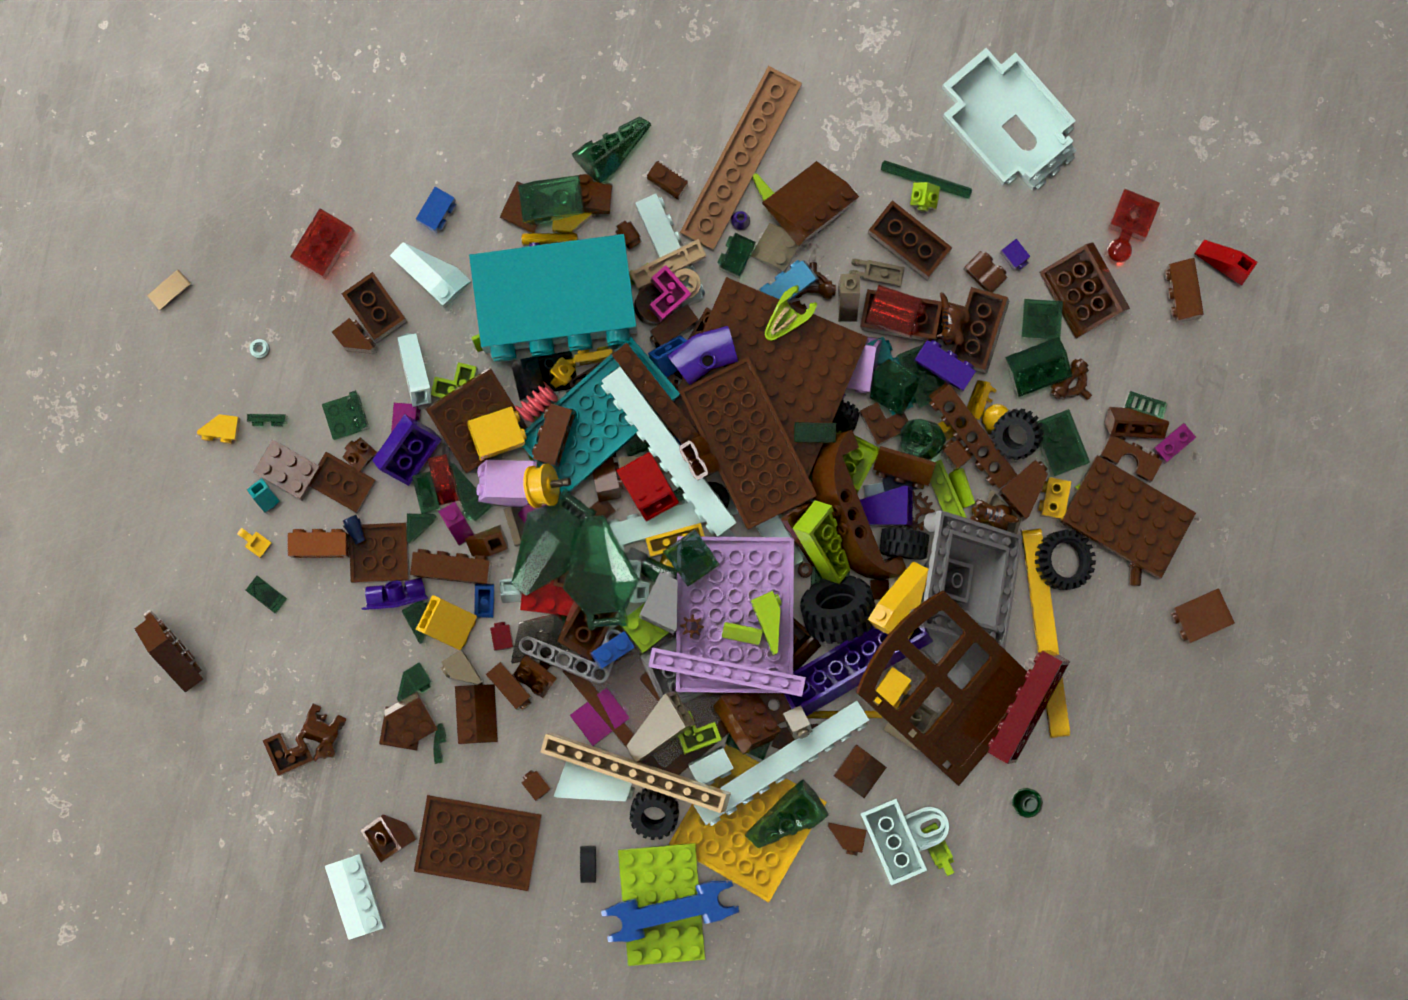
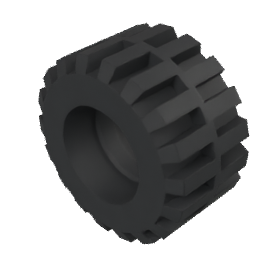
M1016 408L1001 416L993 427L995 428L992 430V435H994L992 442L997 444L994 446L995 449H1000V454L1002 456L1006 454L1008 459L1014 457V460L1025 459L1034 453L1043 441L1042 435L1044 434V430H1041L1042 422H1037L1039 419L1037 415L1033 417V412H1025V409L1021 408L1018 410ZM1010 425H1019L1026 431V443H1016L1009 436Z
M883 528L879 550L885 556H902L904 559L923 560L927 558L930 535L910 529Z
M647 788L642 789V793L638 792L636 798L632 801L629 818L630 822H632V828H636L638 835L642 833L645 839L647 836L651 837L650 840H655V837H658L659 840L663 839V835L668 837L670 831L673 832L678 822V801H675L676 798L653 790H647ZM650 807H657L665 813V816L657 820L651 819L645 815L644 810Z

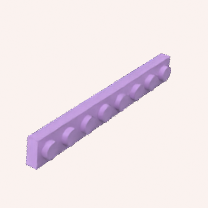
M652 648L648 666L801 697L806 678Z

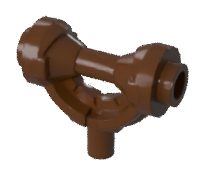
M810 262L809 266L819 278L816 282L820 285L809 286L795 298H800L806 293H818L823 298L831 300L832 296L836 294V284H832V280H828L821 272H817L816 262Z
M1081 358L1079 360L1074 359L1071 362V370L1068 376L1063 381L1056 382L1050 387L1052 390L1050 394L1057 400H1065L1066 397L1071 398L1079 394L1086 400H1089L1092 396L1085 389L1087 386V373L1089 371L1087 367L1089 365ZM1078 377L1076 386L1069 388L1072 381Z

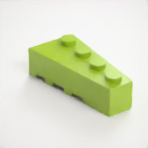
M815 500L792 529L821 577L840 584L850 571L845 550L841 548V536L836 531V526L838 525L836 519L832 517L833 508L832 505Z

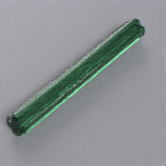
M886 160L881 165V170L915 182H928L940 186V190L958 196L970 198L972 188Z

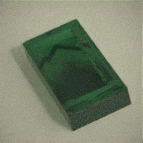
M258 575L245 590L275 614L287 601L284 595Z

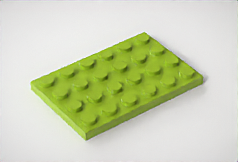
M695 843L618 849L622 901L637 899L638 907H643L697 894L695 885L699 884ZM702 915L644 928V938L626 942L628 966L706 959Z

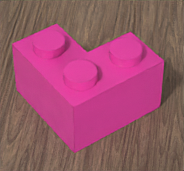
M667 265L650 279L661 295L648 308L662 322L691 296L689 290Z

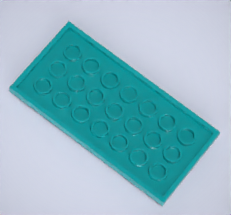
M630 337L629 341L623 343H628L673 401L681 396L679 391L632 337ZM611 354L555 403V405L576 412L559 467L553 466L558 479H571L570 486L560 487V492L565 497L630 441L638 431L634 424L631 426L625 419L627 415L623 409L619 410L615 406L613 395L611 393L608 395L601 386L604 384L602 379L620 367ZM544 414L525 430L527 439L524 440L525 444L522 447L532 459L534 456L532 455L533 447L539 441V428L541 425H544L546 419ZM537 461V464H538L539 467H541L543 464H546V463Z

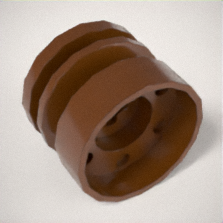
M652 283L645 285L639 291L634 302V310L637 318L642 323L649 326H657L662 322L648 307L661 293ZM673 312L670 315H668L664 320L669 318L673 314Z

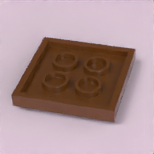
M406 522L362 524L366 540L355 544L349 535L351 583L409 580Z

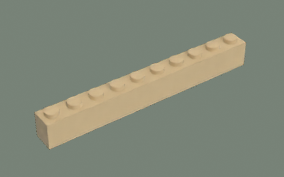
M547 733L545 735L540 751L564 761L719 813L726 811L731 792L641 762H635V760L555 733Z

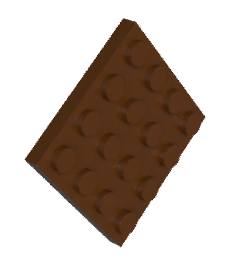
M490 367L425 408L465 473L470 472L490 459L487 458L480 461L467 425L468 421L511 406L513 411H516L514 404ZM519 414V427L525 431L528 427Z

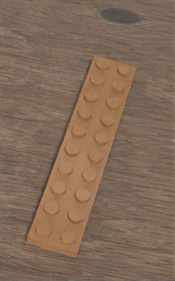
M768 65L686 219L680 234L694 241L699 239L701 245L714 251L802 85L801 82Z

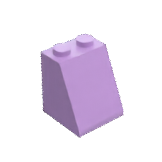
M868 337L846 390L848 388L856 389L858 393L871 391L882 340H877L871 346L868 343L878 338Z
M486 460L477 471V475L480 477L476 490L477 495H479L478 502L523 508L528 504L523 486L524 472L528 466L537 467V461Z

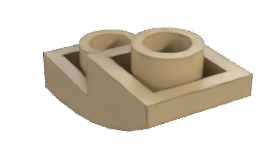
M178 269L147 296L161 310L191 283Z

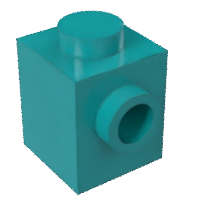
M263 478L247 489L264 513L280 502Z

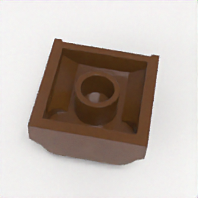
M587 174L576 176L573 186L572 212L610 214L613 184L595 181Z

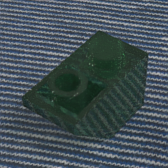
M421 662L403 672L397 696L398 702L418 691L423 693L431 688L430 684L433 681Z

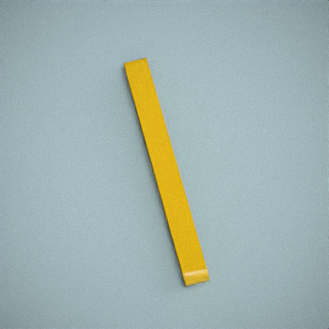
M1041 528L1022 530L1021 536H1023L1022 544L1038 652L1051 650L1059 655L1050 585L1044 583L1046 579L1041 580L1039 576L1042 575V572H1037L1036 570L1040 566L1035 564V560L1039 559V556H1035V552L1040 551L1037 546L1043 543L1041 541L1043 539ZM1063 677L1046 706L1050 738L1070 736Z

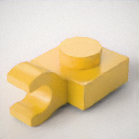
M243 528L237 533L248 542L245 547L259 558L263 556L272 544V542L257 531L253 536Z

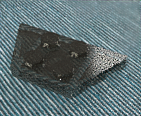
M555 613L519 622L511 663L521 662L526 656L520 652L518 646L521 639L527 636L562 650L570 651L571 649L557 642L564 626L563 619ZM526 640L522 643V648L525 651H530L533 648V644ZM542 648L540 655L542 657L551 655V651L548 648Z

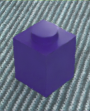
M1017 238L1000 251V254L1013 270L1017 268L1021 270L1029 264L1027 260L1030 258V255Z

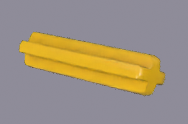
M523 233L521 236L523 245H529L534 242L544 245L578 240L577 233Z

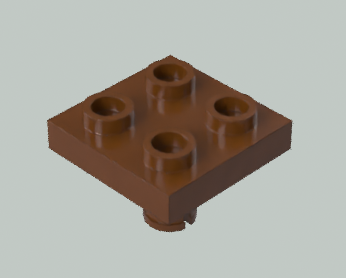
M528 655L522 659L513 674L520 683L528 686L535 695L542 698L546 696L557 679L547 671L552 665L542 661L537 663Z

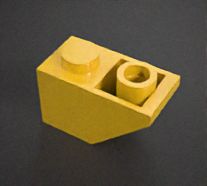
M569 205L554 207L552 231L553 233H574L593 217V213L572 212Z
M219 414L198 429L197 435L202 436L201 440L213 441V438L221 439V443L232 444V441H237L240 418Z

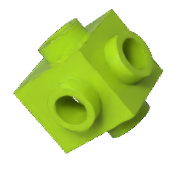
M914 182L910 205L917 207V210L922 212H928L929 209H937L940 186L928 182Z

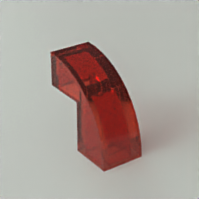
M447 455L428 458L439 504L443 505L459 501Z

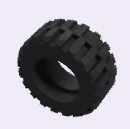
M845 576L840 584L824 579L819 580V583L811 585L810 589H807L801 598L800 609L805 629L811 637L820 642L826 641L827 644H833V642L840 644L844 641L850 642L856 637L863 636L864 632L867 633L871 626H873L868 620L876 607L872 589L864 580L856 579L855 576Z

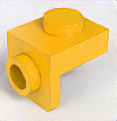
M563 357L559 358L550 370L555 376L550 383L555 388L561 385L565 386L571 380V375L576 369Z

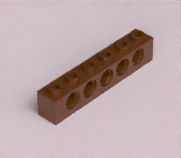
M946 382L929 395V398L932 400L929 404L936 412L938 410L943 415L941 420L947 427L950 425L954 429L952 432L956 440L963 441L966 445L964 448L977 460L975 462L977 468L981 472L984 470L987 473L986 479L992 487L996 485L1000 489L1017 476V473L1005 457L1000 454L999 449H995V444L949 383ZM953 402L952 410L945 411L946 403ZM959 417H964L965 419L962 426H956V420ZM971 432H975V439L973 441H968V434ZM982 447H986L987 453L984 456H979V450ZM997 462V470L990 471V465Z

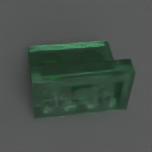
M356 390L349 392L348 396L322 404L333 440L370 429L359 393Z

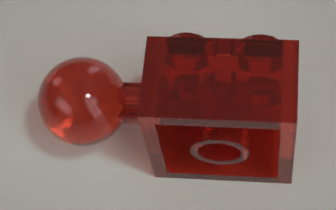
M1127 189L1122 191L1108 226L1121 232L1119 238L1114 239L1108 246V255L1113 261L1122 263L1130 258L1132 254V246L1129 243L1131 237L1141 241L1146 239L1160 202ZM1134 211L1138 218L1133 219L1130 214Z

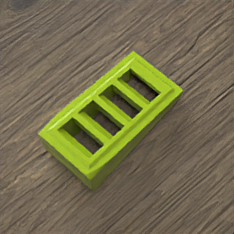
M755 173L753 175V182L764 201L774 192Z

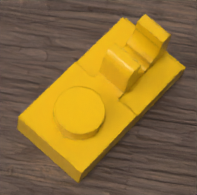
M977 380L967 408L977 420H980L983 415L986 403H992L993 401L988 397L989 393H996L997 391L987 381Z

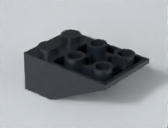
M565 351L547 356L523 358L511 363L519 400H527V395L533 398L532 391L534 390L539 393L538 386L540 385L545 388L544 382L554 392L571 390L572 388L569 383L555 388L550 383L555 377L550 370L559 358L563 357L565 360L572 359V352ZM576 370L571 375V379L577 376Z

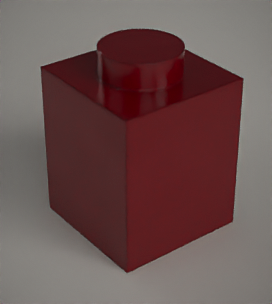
M505 622L494 623V627L490 628L494 651L514 648L510 625H506Z

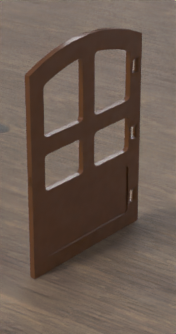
M942 590L913 609L888 634L870 660L856 693L956 785L960 786L989 751L988 744L993 737L996 738L999 732L997 730L998 725L1002 720L1005 721L1008 715L1006 711L1011 703L1014 704L1017 698L1015 694L1020 686L1023 687L1026 680L1024 678L1028 671ZM939 611H943L963 630V633L937 664H933L908 640V636L926 620ZM977 643L989 655V659L963 689H960L948 678V673L972 644ZM897 650L925 675L924 680L899 709H895L875 690L881 674ZM938 687L951 699V704L929 730L923 734L910 722V718L933 690ZM877 696L882 700L878 706L873 702ZM912 729L917 732L913 738L908 734ZM946 761L951 764L948 769L943 766Z

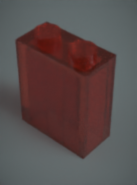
M878 285L866 322L869 325L911 338L912 334L917 333L919 327L917 320L919 316L923 315L925 305H923L924 302L920 298Z

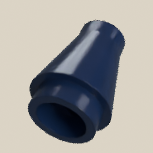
M356 514L342 520L344 529L355 544L366 540L361 520Z

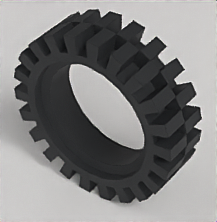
M1069 529L1046 535L1047 537L1041 540L1043 543L1037 546L1040 551L1035 552V556H1039V559L1035 560V564L1040 566L1036 570L1037 572H1042V575L1039 576L1041 580L1046 579L1044 582L1046 585H1052L1051 588H1058L1061 591L1085 585L1087 583L1086 580L1092 577L1090 573H1094L1095 570L1091 566L1096 564V560H1092L1095 552H1090L1093 546L1092 544H1086L1089 540L1082 538L1083 534L1076 533L1075 530L1069 531ZM1059 543L1070 544L1079 556L1078 570L1070 578L1059 575L1052 565V552Z

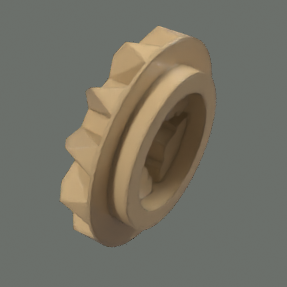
M687 268L680 269L674 273L680 281H685L689 277L688 283L692 287L686 288L691 293L689 298L694 297L700 290L701 285L698 274Z

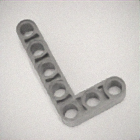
M610 630L605 635L602 645L609 641L610 634L619 635L621 632ZM529 636L522 638L518 646L520 652L524 655L597 684L607 680L614 664L612 662L603 669H600L596 662L589 661ZM526 640L533 644V648L530 651H525L522 648V643ZM542 648H548L551 651L549 658H543L540 655ZM560 655L568 657L569 662L567 665L559 664L558 657ZM579 662L586 664L587 669L583 673L578 672L576 669V665ZM600 669L604 672L605 676L602 680H597L594 677L595 670Z

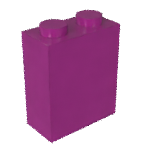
M606 687L597 694L615 729L629 719V716L626 714L629 710L626 706L623 708L614 698L617 696L614 690L610 693ZM586 702L570 714V717L592 746H595L613 732L589 702Z

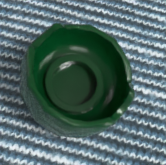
M1023 788L1014 794L1012 806L1020 816L1031 818L1037 816L1042 810L1043 800L1036 790Z

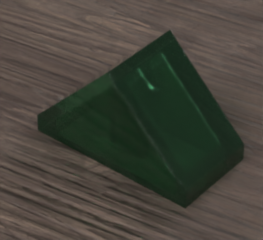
M407 513L406 541L412 544L438 517L435 514Z

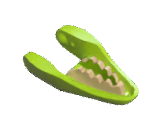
M798 285L789 288L781 296L765 330V337L768 340H775L785 335L813 315L817 306L816 302L810 303L809 309H806V312L802 315L790 307L788 300L790 297H793V294L799 292Z

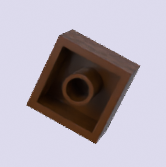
M418 692L384 710L385 717L404 749L438 730L435 721Z

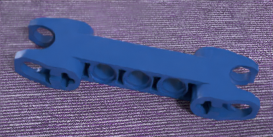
M713 880L695 885L697 891L695 895L638 907L637 899H630L601 910L602 916H617L622 922V929L617 933L609 935L607 937L608 942H629L645 937L644 928L702 915L704 924L721 921L728 916L739 913V906H724L718 900V895L721 891L733 886V880Z

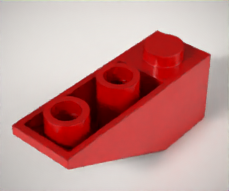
M1205 239L1194 253L1241 286L1258 263L1242 251Z

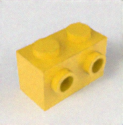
M1052 477L1047 478L1041 489V492H1044L1043 500H1039L1038 511H1041L1040 516L1058 520L1063 518L1067 508L1072 481Z

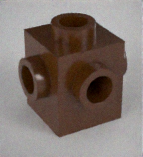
M360 437L355 442L351 440L346 445L345 450L347 451L343 458L360 472L370 464L377 451Z

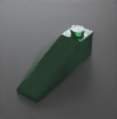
M639 116L619 126L618 131L611 134L607 132L602 135V139L594 143L592 140L585 143L574 151L572 156L587 175L601 183L615 173L650 128L651 123Z
M803 779L771 807L745 833V836L757 848H761L779 841L782 837L790 834L792 836L803 829L815 827L828 817L829 813L817 793Z

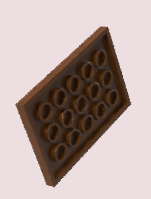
M1097 455L1060 522L1161 579L1196 512Z
M427 795L414 872L529 891L542 815Z

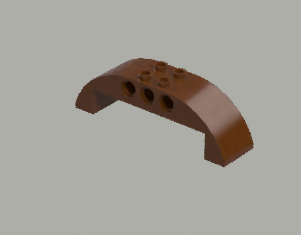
M849 430L829 436L824 440L813 465L812 486L817 494L814 497L816 501L832 505V517L836 519L838 525L836 526V531L841 536V548L845 550L849 567L856 573L875 580H885L901 576L907 569L902 556L888 559L882 558L842 456L859 448L853 431Z

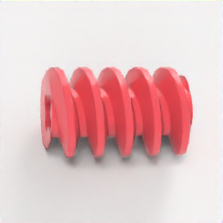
M544 382L545 388L540 385L538 386L539 393L534 390L532 391L533 398L528 395L526 396L528 403L520 401L522 408L517 405L515 406V409L526 421L535 422L534 416L540 417V411L545 412L546 406L549 407L550 403L552 404L551 400L553 402L558 401L556 393L547 383Z

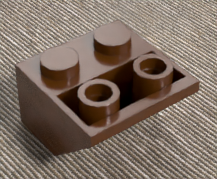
M348 318L332 331L333 335L347 352L373 355L377 353L374 349L376 344L369 335L364 337L362 333L365 330L357 320L352 321Z

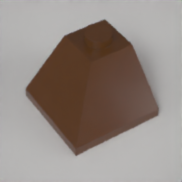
M384 814L360 830L380 863L416 840L407 823Z

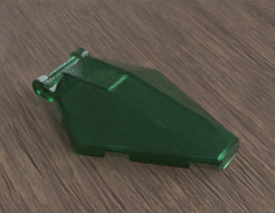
M564 489L556 505H546L528 512L511 585L525 596H528L575 566L589 559V523L596 515V511L592 508L589 509L572 496L568 489ZM566 501L585 515L584 519L580 518L563 504Z
M605 516L584 517L563 589L587 615L589 630L604 626H628L626 609L640 579ZM619 612V617L596 620L594 618V614Z

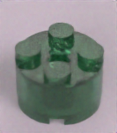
M924 419L908 421L900 433V445L906 454L927 460L937 456L946 442V436L941 427L934 422Z

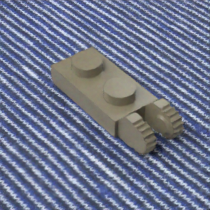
M852 259V264L866 266L865 272L850 270L849 274H860V278L901 287L905 267L872 260Z

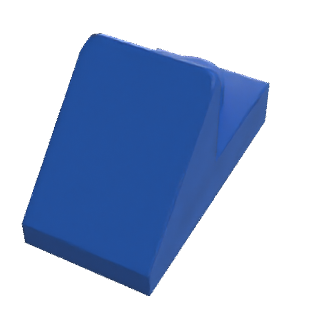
M475 584L474 615L477 617L493 618L494 584Z

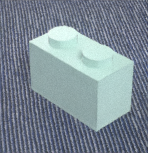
M722 746L688 764L696 781L707 785L714 783L713 779L719 776L721 778L731 774L730 770L734 769Z

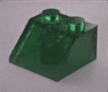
M695 529L663 551L687 587L720 565Z

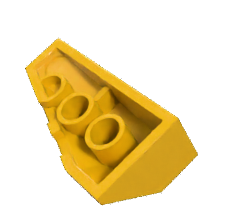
M913 561L878 602L868 618L869 622L876 629L889 634L912 609L921 604L922 595L927 585L929 569Z

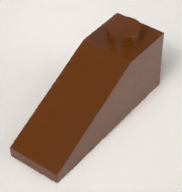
M1109 407L1105 425L1110 436L1165 439L1169 421L1129 408Z

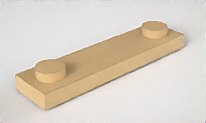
M699 239L630 272V275L637 289L640 290L645 285L652 283L650 281L651 277L665 265L675 273L706 258L707 255Z

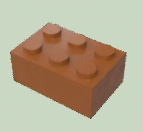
M293 529V533H288V556L291 558H350L349 534L343 529H331V532H326L324 529H312V532H306L304 529Z

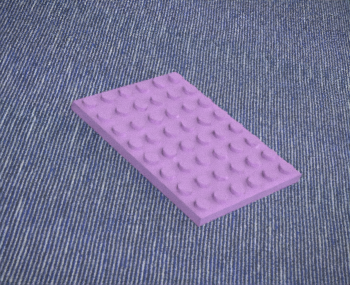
M677 536L676 652L793 675L794 539L790 537ZM773 591L774 595H779L782 605L779 606L778 653L773 656L763 632L759 645L722 637L725 622L762 629L750 601ZM694 614L695 620L701 618L699 625L704 626V628L698 630L700 636L695 633L692 639H690L689 633L683 635L685 628L680 627V625L686 623L684 617L689 620L691 615ZM688 622L686 628L688 631H696L698 625L696 622ZM676 673V692L780 693Z

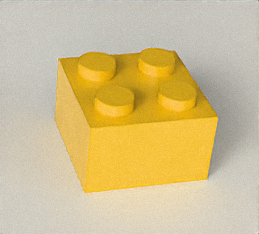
M891 667L876 688V691L897 709L901 703L898 700L902 694L905 696L912 687L909 684L911 679L894 667ZM877 696L873 702L878 706L882 700Z

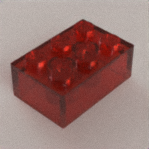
M319 208L290 258L323 279H326L355 230L353 227Z

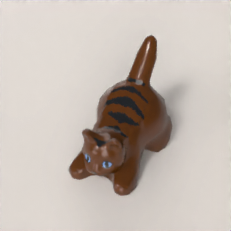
M941 292L943 330L940 334H937V337L941 338L945 345H950L955 341L956 345L961 346L964 341L961 325L969 322V311L965 307L949 305L947 296Z
M978 499L975 501L976 505L972 507L974 516H971L970 520L990 524L992 527L1007 531L1009 523L1019 522V518L1011 515L1013 510L1007 505L993 506Z

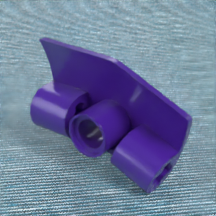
M728 326L696 334L668 355V358L689 385H692L714 368L738 362ZM706 356L712 357V365L705 366L702 363L703 358Z
M422 578L405 581L404 587L402 582L398 580L390 581L385 586H367L365 589L367 604L362 610L396 608L428 599Z

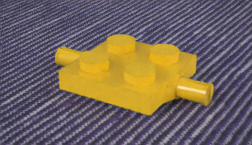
M608 346L599 347L594 352L581 350L572 359H567L566 361L574 367L603 362L614 351L608 349Z

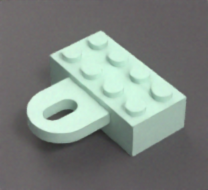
M897 798L861 813L891 886L927 871L920 852L941 843L949 831L948 818L940 809L924 807L904 816ZM934 818L940 820L941 826L939 829L930 833H923L921 831L922 823Z

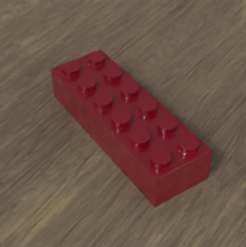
M1042 650V652L1037 653L1034 658L1035 665L1033 669H1029L1025 675V684L1023 687L1020 686L1018 688L1014 704L1011 703L1006 711L1008 715L1005 721L1002 720L998 725L997 730L999 732L996 738L993 737L988 744L990 748L988 753L1007 764L1017 762L1070 663L1069 660L1051 650Z

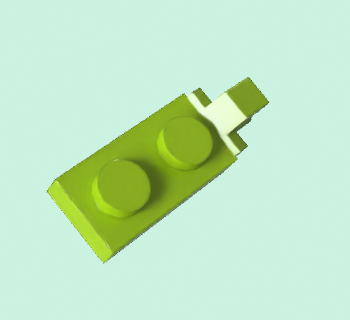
M935 822L921 829L923 833H930L939 829ZM945 839L941 843L928 848L938 869L944 868L947 876L954 874L950 865L954 862L953 856Z

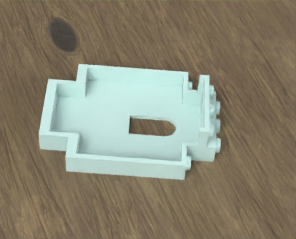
M985 48L943 84L942 89L955 102V105L944 113V120L1002 186L1006 182L1008 184L1013 182L1017 178L1015 174H1018L1031 190L1035 187L1039 189L1046 183L1045 179L1049 175L1053 177L1061 170L1059 167L1064 162L1069 164L1075 158L1074 154L1077 150L1072 145L1073 140L1069 135L1065 138L1063 133L1065 135L1069 134L1074 129L1073 125L1076 120L1016 52L1003 64H1000L992 53ZM1014 115L1021 120L1036 138L1034 149L1030 151L1021 149L1003 129L1002 126Z

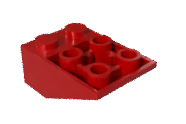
M651 452L616 470L646 522L679 504L673 489Z

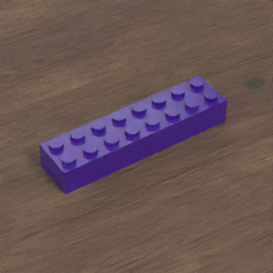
M871 626L870 630L867 633L864 632L863 636L856 637L850 642H843L794 671L793 675L806 678L802 697L784 693L791 708L794 709L801 705L805 715L808 716L856 688L870 660L888 634ZM927 628L915 629L909 638V641L919 650L934 642ZM899 650L895 651L884 670L906 657Z

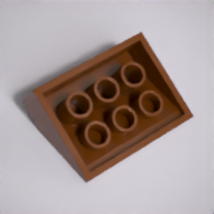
M816 161L764 200L762 204L795 243L801 246L850 208L859 196L845 180Z
M1094 242L1085 244L1039 272L1075 338L1088 333L1130 309Z

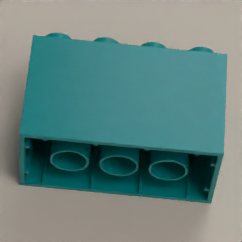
M624 234L469 254L481 348L486 354L491 353V358L494 362L517 359L516 350L525 348L530 349L532 357L555 354V344L568 343L570 352L593 349L592 340L607 338L609 347L621 346L625 341L630 340V334H637Z

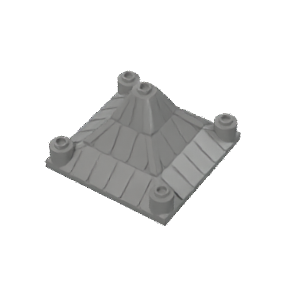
M945 511L928 513L924 519V526L927 531L934 532L935 536L933 538L931 556L924 565V567L929 569L925 592H923L924 601L943 590L1005 649L1023 536ZM939 611L918 627L932 629L956 637H960L963 633V630L943 611Z

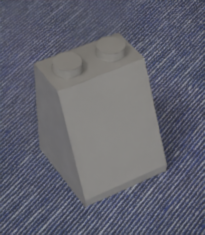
M665 571L664 574L659 573L639 618L674 634L677 628L678 580L674 579L675 575Z

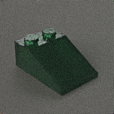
M578 175L538 180L518 185L524 223L538 225L584 213L580 178Z

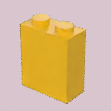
M512 406L468 421L467 425L480 461L524 446V440L527 437L524 429L519 427L520 417L517 410L513 411Z
M432 595L416 630L461 650L467 642L471 629L475 626L477 616Z

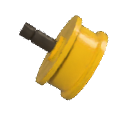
M549 463L543 464L540 468L528 466L524 472V492L528 503L533 508H540L543 504L548 506L556 505L559 499L560 487L571 485L570 478L558 479L554 467Z

